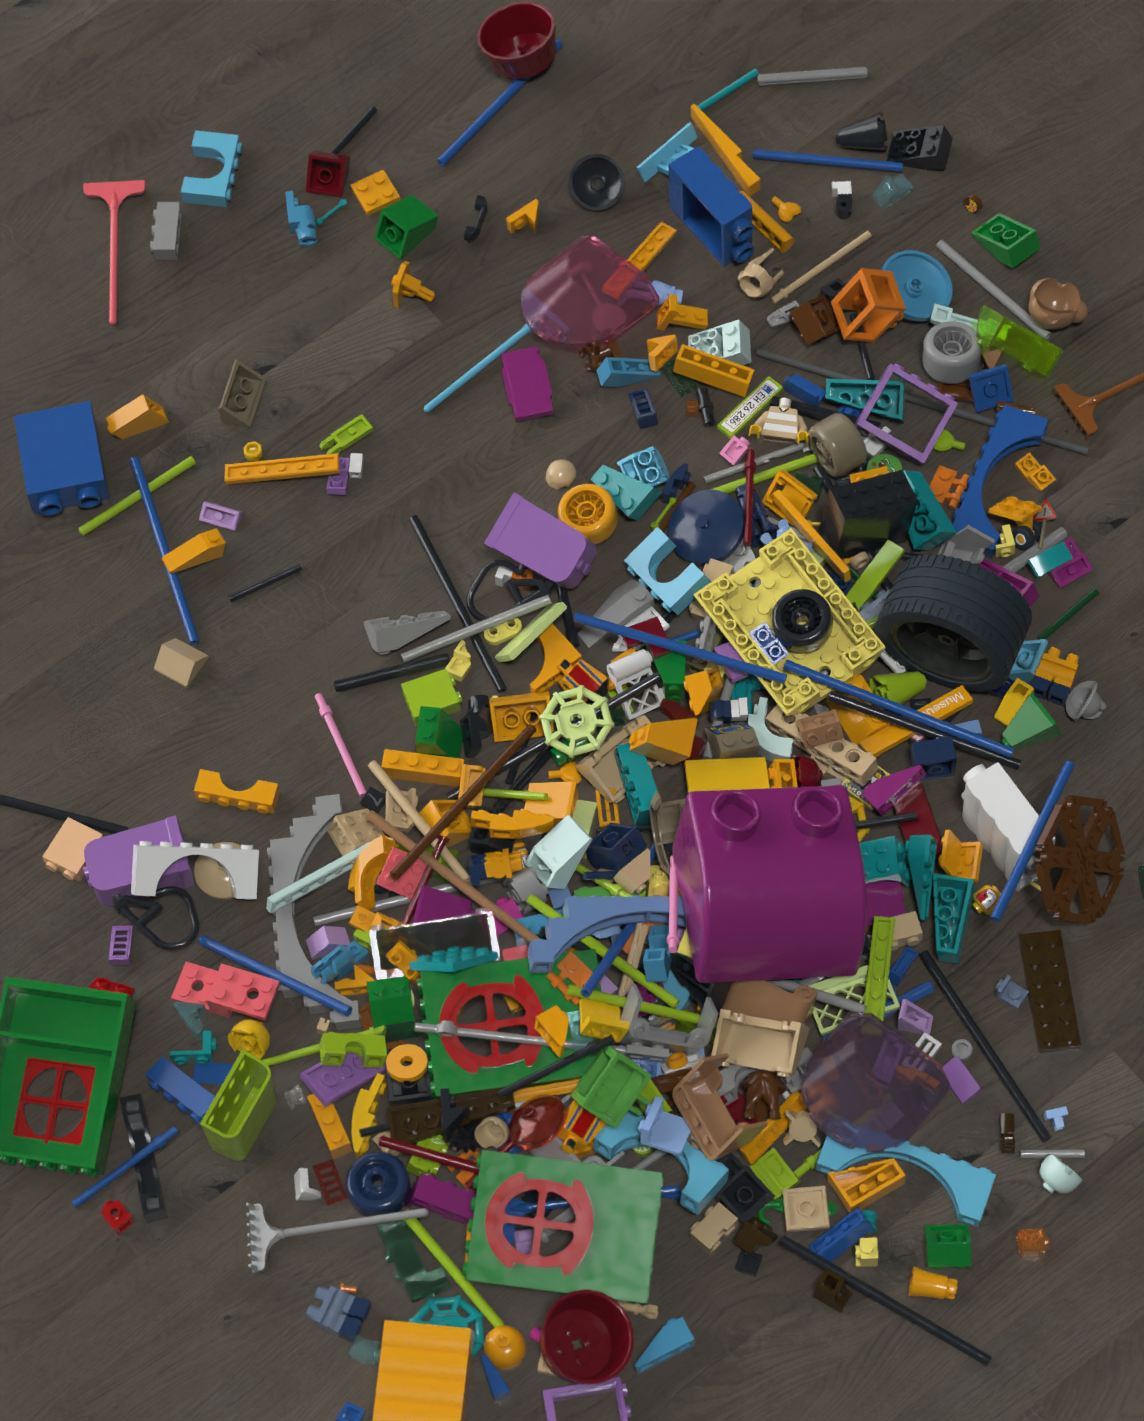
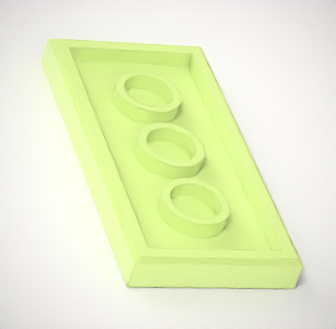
M563 602L547 605L494 658L498 662L514 660L567 609V606Z

